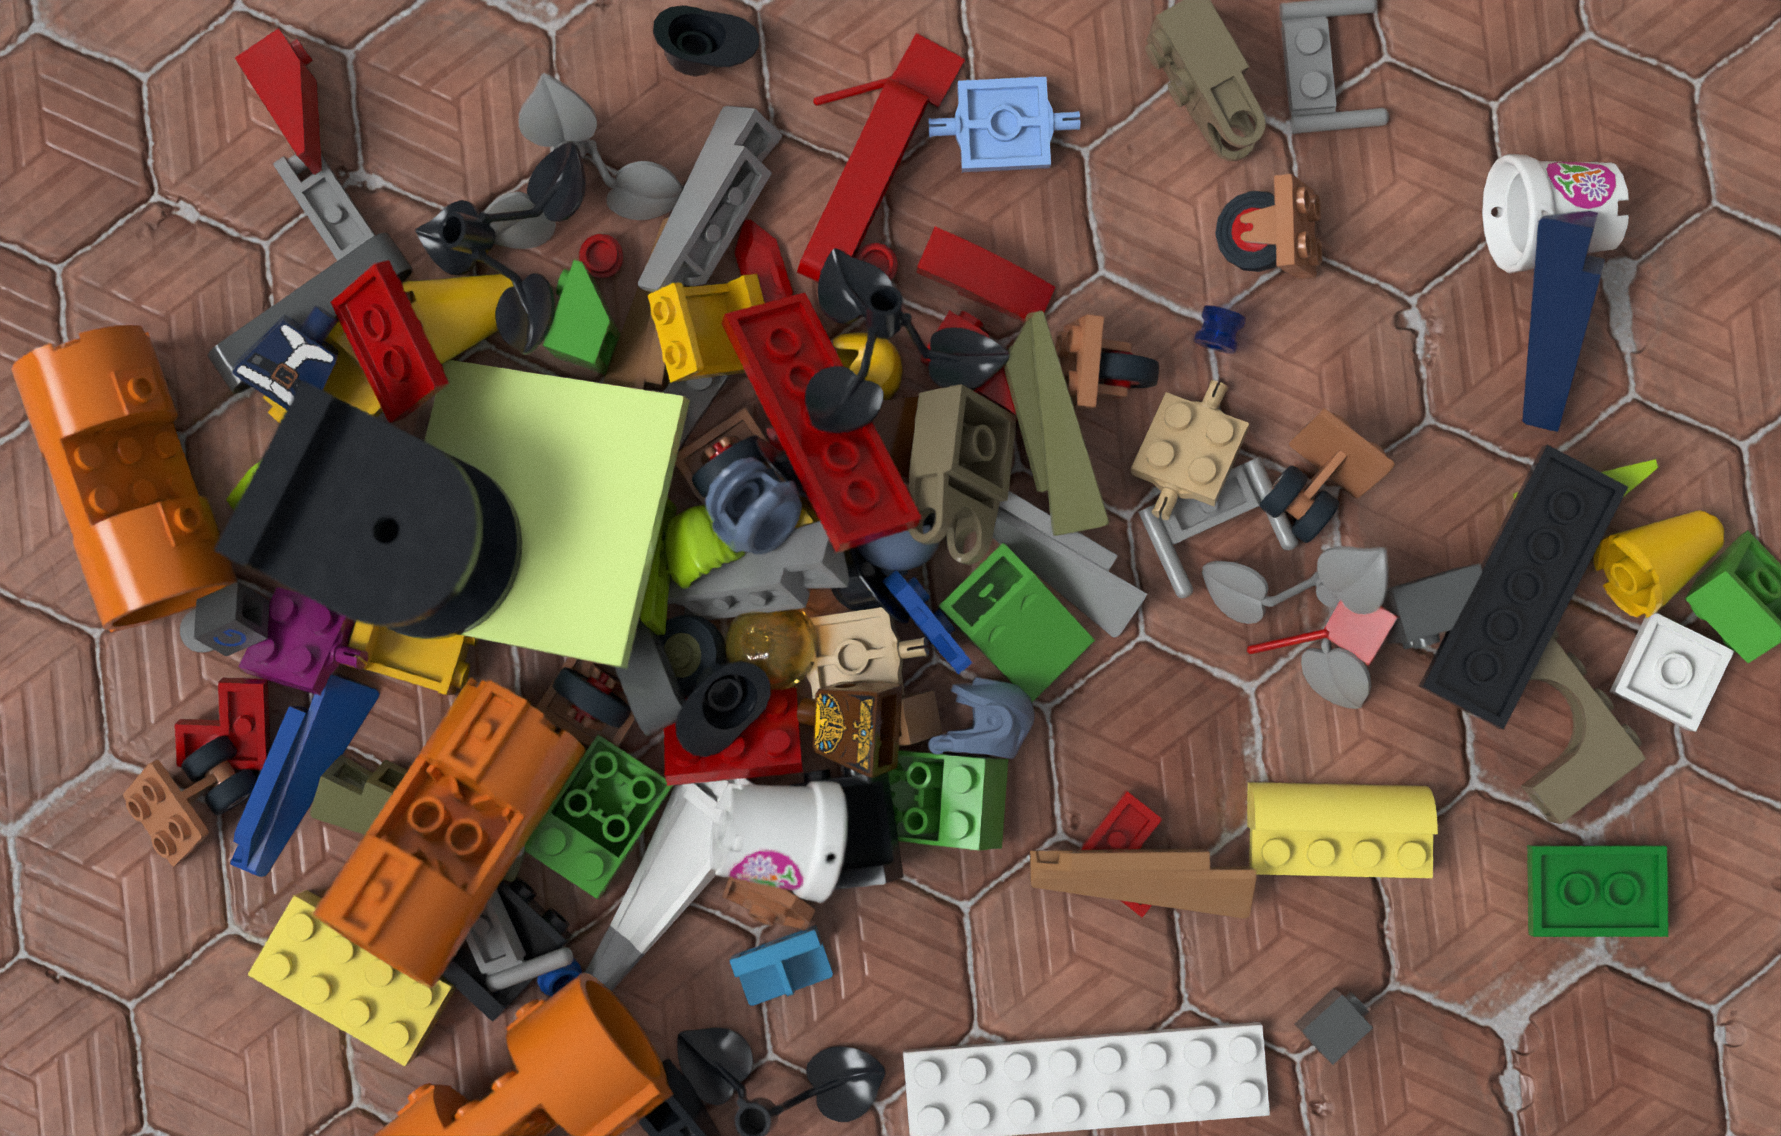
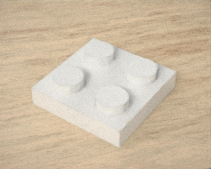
M1658 613L1647 618L1645 616L1609 692L1688 731L1696 732L1734 651Z

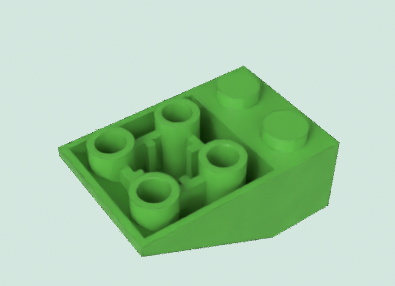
M1004 543L937 607L1012 684L1018 685L1031 698L1032 702L1095 641L1039 578Z
M598 734L536 830L533 831L524 845L525 852L599 900L631 853L672 786H667L664 777Z
M898 750L897 768L888 771L898 841L971 850L1002 849L1008 759Z

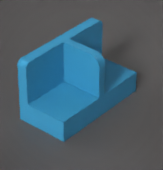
M816 925L806 928L805 931L800 930L736 953L729 960L735 978L739 977L748 1004L751 1006L784 994L787 997L794 995L795 990L829 979L833 975V970Z

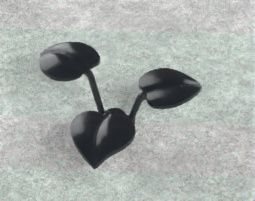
M567 142L554 149L534 169L527 187V195H529L530 201L536 204L532 209L489 214L479 212L477 207L471 202L460 200L451 203L432 220L415 229L428 255L446 273L455 276L464 275L472 270L478 260L512 281L514 286L507 288L499 298L495 319L502 338L507 344L518 349L523 355L533 352L546 337L554 318V293L544 276L532 273L522 281L517 273L486 254V252L492 249L496 239L495 231L490 224L492 222L536 218L543 212L548 220L563 222L575 214L585 195L586 178L580 150L573 142Z
M834 248L826 259L819 277V305L827 317L841 324L853 323L863 315L868 329L867 341L857 376L846 367L833 366L820 370L810 379L805 391V404L811 426H814L817 430L829 433H847L868 425L876 418L883 405V390L878 384L865 380L868 375L875 341L877 338L889 339L900 331L902 326L907 330L921 356L931 360L928 369L929 375L942 388L960 384L971 390L981 387L1008 362L1009 352L992 339L963 328H945L936 331L930 339V349H928L912 323V315L910 313H903L902 294L898 289L892 287V282L885 272L870 263L855 259Z
M713 1027L685 1030L680 1032L677 1038L678 1059L683 1076L695 1089L702 1101L713 1105H721L732 1097L734 1090L738 1092L739 1099L737 1100V1105L740 1109L735 1115V1127L741 1136H766L776 1127L779 1114L816 1095L818 1109L825 1117L837 1122L856 1120L872 1106L886 1075L885 1067L881 1062L863 1050L848 1046L829 1047L817 1053L807 1064L806 1075L813 1088L775 1106L767 1098L758 1097L750 1101L747 1099L746 1088L740 1081L751 1074L754 1058L748 1041L741 1034L729 1028Z

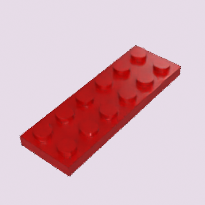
M806 293L725 313L721 324L835 552L838 553L917 527L922 517L873 422L858 430L847 433H829L817 430L814 426H811L805 404V391L810 379L822 369L844 366Z

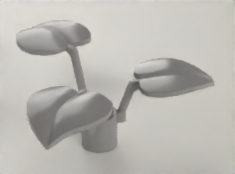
M546 73L541 75L535 89L522 105L519 112L518 124L523 136L539 146L551 147L550 152L562 144L573 142L578 146L582 158L586 153H589L604 183L612 188L606 197L607 206L621 217L633 220H647L662 216L673 210L684 188L675 175L657 163L637 161L622 167L618 171L616 179H614L609 174L597 150L596 141L590 140L597 127L596 114L592 107L569 86ZM512 192L497 198L488 206L485 212L494 214L529 210L535 207L536 204L530 201L529 195L523 192ZM543 212L536 218L492 222L490 226L494 229L496 235L494 244L515 249H528L540 246L548 241L554 234L556 224L548 220Z
M1337 546L1329 548L1319 556L1317 572L1310 579L1275 596H1266L1268 593V583L1265 578L1257 571L1243 564L1228 561H1211L1202 567L1205 584L1217 607L1229 618L1247 624L1259 622L1265 616V606H1275L1312 586L1317 587L1316 595L1318 599L1328 607H1336L1341 599L1342 603L1350 611L1357 614H1370L1375 612L1383 603L1389 578L1387 552L1384 547L1362 549ZM1323 638L1321 642L1322 650L1309 648L1302 654V671L1313 690L1324 699L1338 706L1351 709L1363 707L1364 701L1371 691V678L1366 665L1355 654L1342 648L1332 649L1331 641L1327 638Z

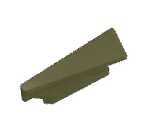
M1042 310L1028 313L1025 318L1026 322L1016 341L1008 349L1009 359L1003 367L1037 492L1048 490L1053 535L1058 536L1109 525V519L1045 314Z

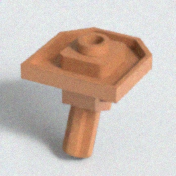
M731 877L728 878L722 895L723 898L749 909L748 915L751 918L768 926H773L774 922L782 926L805 931L815 912L811 906L798 896L792 894V890Z

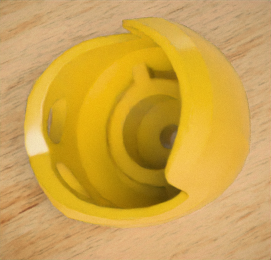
M867 333L841 334L833 339V346L837 348V354L843 366L852 370L857 376L863 359ZM877 338L868 375L865 380L878 384L883 390V400H889L900 387L902 362L896 347L888 339Z

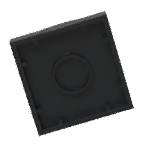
M302 380L214 550L245 567L266 574L351 620L368 625L386 627L399 634L413 638L444 639L460 635L475 628L499 608L510 592L519 570L522 555V536L519 519L511 500L499 484L486 473Z

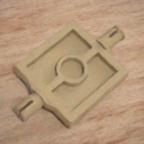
M1212 380L1202 402H1191L1167 392L1162 399L1131 467V475L1153 483L1161 491L1152 510V514L1157 518L1160 517L1162 512V520H1169L1178 498L1195 499L1215 507L1249 430L1248 422L1226 415L1218 409L1228 390V387L1223 383H1220L1218 387V381Z
M880 607L802 619L805 636L803 655L778 658L777 666L795 664L794 667L778 669L779 675L784 677L805 673L812 687L813 699H815L819 688L838 682L903 684L901 671L903 659L927 657L929 655V648L911 650L912 647L928 645L926 637L901 641L896 632L895 620ZM903 686V689H902V696L905 695V693H904V686Z

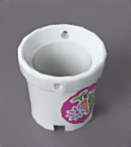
M1508 154L1497 159L1487 176L1482 209L1485 238L1489 252L1497 266L1509 274L1527 271L1535 267L1538 221L1546 215L1582 211L1597 212L1598 216L1588 253L1617 249L1624 239L1629 215L1618 216L1617 201L1629 200L1623 174L1616 164L1611 162L1538 161L1528 155ZM1494 207H1496L1498 210V213L1495 217H1493L1491 214V210Z
M812 781L806 787L743 785L726 782L721 788L715 809H722L723 811L721 812L718 824L712 823L710 836V865L712 870H717L715 875L793 890V893L800 898L820 903L824 902L832 894L838 881L844 857L847 834V808L841 785L831 781ZM830 853H834L835 858L831 861H827L826 856Z

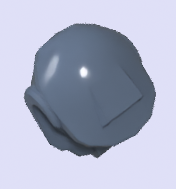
M755 458L736 460L724 469L709 486L710 490L706 499V509L713 522L712 528L717 536L735 552L746 551L753 554L771 552L787 539L799 520L801 502L794 482L788 481L783 483L773 469H767L763 463Z
M975 677L972 683L953 684L951 691L957 694L956 702L973 708L972 727L947 731L946 734L930 738L928 742L930 751L934 754L949 751L987 754L1014 759L1034 724L1035 713L1031 698L1016 684Z

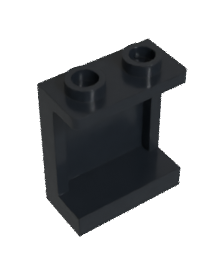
M844 767V776L831 777L830 769L805 772L803 773L804 781L789 785L806 787L812 781H831L841 785L846 799L847 834L843 862L838 881L833 890L887 884L904 878L888 772L871 778ZM830 853L826 856L827 861H831L835 858L834 853Z
M516 877L513 882L502 879L497 887V891L526 953L523 957L524 961L563 948L573 937L566 930L570 926L569 922L555 909L550 907L546 911L534 900L537 895L535 890L520 877ZM466 939L442 974L492 1022L508 1008L534 979L526 980L497 992H491L486 985L487 975L486 973L481 974Z

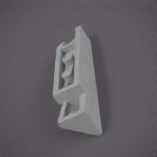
M725 106L720 111L638 281V286L643 290L655 292L671 283L681 282L683 286H697L706 284L772 174L762 164V161L779 142L782 135L757 109Z
M1010 491L1008 492V501L1000 502L992 538L1000 544L1004 543L1027 567L1109 635L1118 637L1147 596V593L1109 572L1118 555L1079 532L1054 536L1050 515Z
M819 521L794 529L787 539L771 552L753 554L744 551L745 555L738 560L724 563L719 568L714 567L707 575L702 573L700 578L691 582L689 588H680L678 583L672 580V575H670L668 604L674 603L684 606V615L699 616L706 620L806 608L810 594L808 589L847 587L849 575L843 551L835 552Z

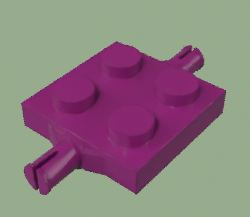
M277 587L269 602L268 637L266 640L248 647L238 667L247 674L320 696L329 676L339 664L342 663L361 670L366 666L362 661L368 662L369 656L365 650L348 647L349 634L355 623L354 620L342 616L301 593Z

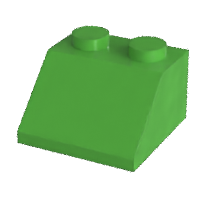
M1747 530L1696 578L1685 599L1696 616L1707 621L1721 635L1724 644L1729 649L1738 653L1747 663H1750L1781 643V564Z

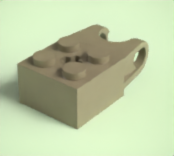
M1183 0L1156 15L1146 39L1148 45L1145 46L1147 55L1156 69L1163 68L1170 80L1168 90L1174 102L1179 107H1186L1218 157L1226 161L1244 159L1250 154L1255 143L1260 140L1266 123L1263 111L1244 78L1249 65L1210 0ZM1248 115H1250L1255 121V131ZM1231 128L1240 129L1245 137L1236 135ZM1221 136L1227 143L1242 149L1238 151L1226 149L1221 142Z
M962 384L919 393L910 458L909 494L922 519L919 525L909 529V532L913 539L923 545L938 543L947 533V546L952 558L962 564L971 565L981 560L988 552L992 542L999 504L1001 501H1008L1017 416ZM930 513L936 514L934 527L930 532L924 534L923 523L925 518ZM971 532H976L977 540L975 546L970 552L964 554L963 546L966 536Z

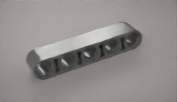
M380 233L365 241L209 351L208 358L233 394L241 393L252 387L232 374L234 364L284 314L302 325L315 305L337 318L330 302L374 263L390 260L401 282H404L412 274L413 268L388 233Z

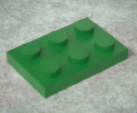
M1527 845L1528 935L1532 937H1669L1667 846Z

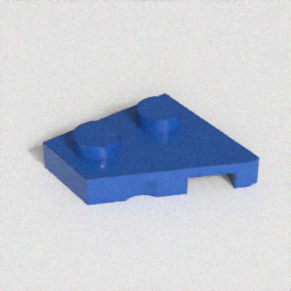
M895 570L882 581L930 643L958 674L973 663L950 635L956 630L939 609L932 613L925 602L931 597L915 577L907 582Z

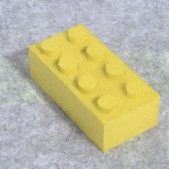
M308 890L294 895L250 969L248 976L399 1064L407 1066L419 1054L456 988L443 975L433 989L406 976L315 918L312 913L322 898Z

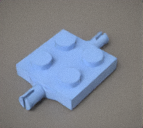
M1047 77L958 81V107L955 118H928L929 137L956 135L957 143L961 149L962 172L1050 168V141L1053 132L1057 130H1080L1079 111L1053 113L1047 95Z

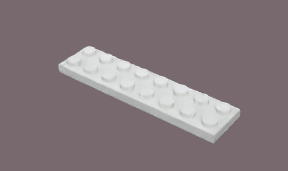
M1260 1022L903 1050L910 1136H1012L1270 1115L1263 1026Z

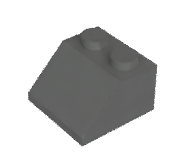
M1474 564L1458 567L1387 588L1386 596L1381 606L1398 616L1386 637L1388 644L1402 643L1404 649L1413 647L1417 649L1441 642L1439 633L1453 629L1483 573L1481 565Z

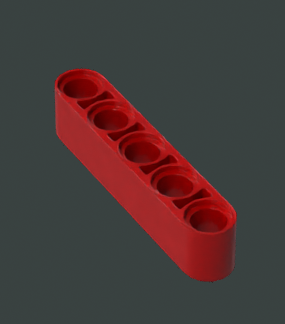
M888 78L803 253L797 269L798 274L819 283L821 270L834 248L855 258L929 102V96Z

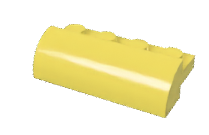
M1248 782L1247 827L1250 828L1249 867L1256 870V875L1433 878V834H1438L1435 800L1428 786Z

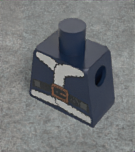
M315 305L302 325L284 314L236 361L232 374L287 410L302 380L323 390L336 363L339 351L325 340L338 323V320L317 305Z

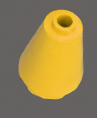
M502 274L407 281L402 283L405 293L408 292L411 306L417 318L421 321L424 332L441 364L499 331L495 319L497 304L502 293L507 288L514 286L512 281Z
M1697 510L1615 533L1600 541L1593 555L1596 572L1601 569L1604 570L1609 581L1602 586L1619 608L1636 618L1642 614H1645L1646 618L1651 617L1723 547L1724 528L1717 517L1705 511Z

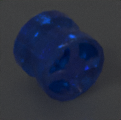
M1210 305L1204 306L1201 313L1204 320L1200 330L1195 332L1193 341L1200 346L1214 351L1235 354L1238 348L1236 336L1238 330L1244 328L1246 318L1237 312Z

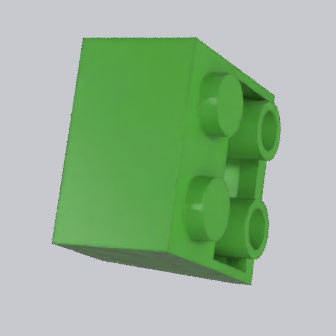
M574 260L571 269H564L558 280L556 295L560 296L551 327L544 338L543 346L555 358L606 375L620 337V332L594 277L582 262Z

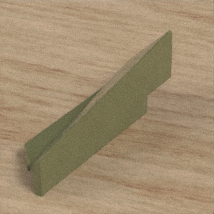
M340 755L321 775L310 815L314 819L365 835L408 770L388 760H384L372 773L349 758ZM525 851L522 856L515 859L503 880L513 882L516 879L526 854Z

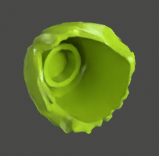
M706 505L694 506L679 513L669 522L665 531L664 548L668 560L665 572L672 575V580L683 589L689 588L691 582L700 578L702 573L707 575L712 568H719L722 564L736 561L745 555L744 551H733L717 536L712 528L713 522L708 514Z

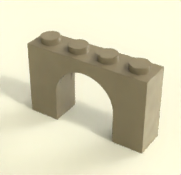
M1555 629L1530 680L1545 682L1556 688L1564 696L1573 717L1572 736L1563 753L1521 785V787L1548 822L1562 824L1647 758L1638 748L1642 745L1638 735L1627 724L1621 726L1611 713L1614 710V705L1608 696L1599 688L1593 689L1584 678L1587 671L1582 662L1573 653L1569 652L1566 654L1558 644L1556 639L1559 638V634Z

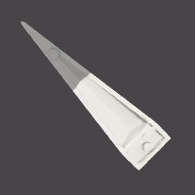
M748 778L674 786L643 859L585 973L594 976L612 991L716 876L715 872L717 870H712L710 865V836L712 823L718 824L721 812L723 811L722 809H715L721 788L726 782L755 785Z

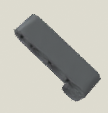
M639 616L628 667L626 669L615 666L632 713L642 731L649 737L676 723L678 712L682 708L681 706L685 702V698L660 636L650 630L641 621Z

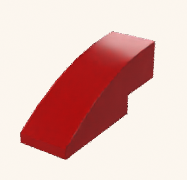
M936 226L924 249L916 272L957 290V294L1024 323L1028 313L1041 310L1045 312L1055 289V286L1018 265Z

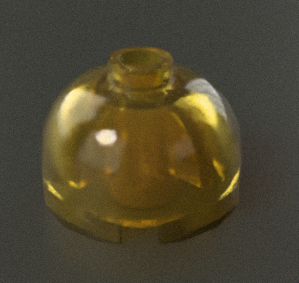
M800 608L768 613H741L732 620L726 634V654L729 663L738 661L754 663L764 670L772 690H784L798 684L811 671L814 662H811L814 655V647L818 648V637L813 622Z

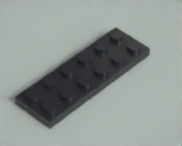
M1549 445L1542 446L1481 564L1483 573L1453 629L1446 632L1418 687L1498 729H1504L1628 486Z

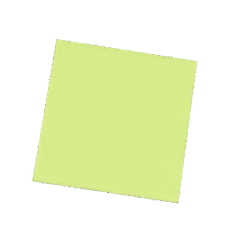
M448 360L443 363V369L450 384L435 396L424 442L481 470L495 480L505 491L515 508L522 536L520 566L507 597L489 618L475 628L460 635L627 669L690 400L679 395Z

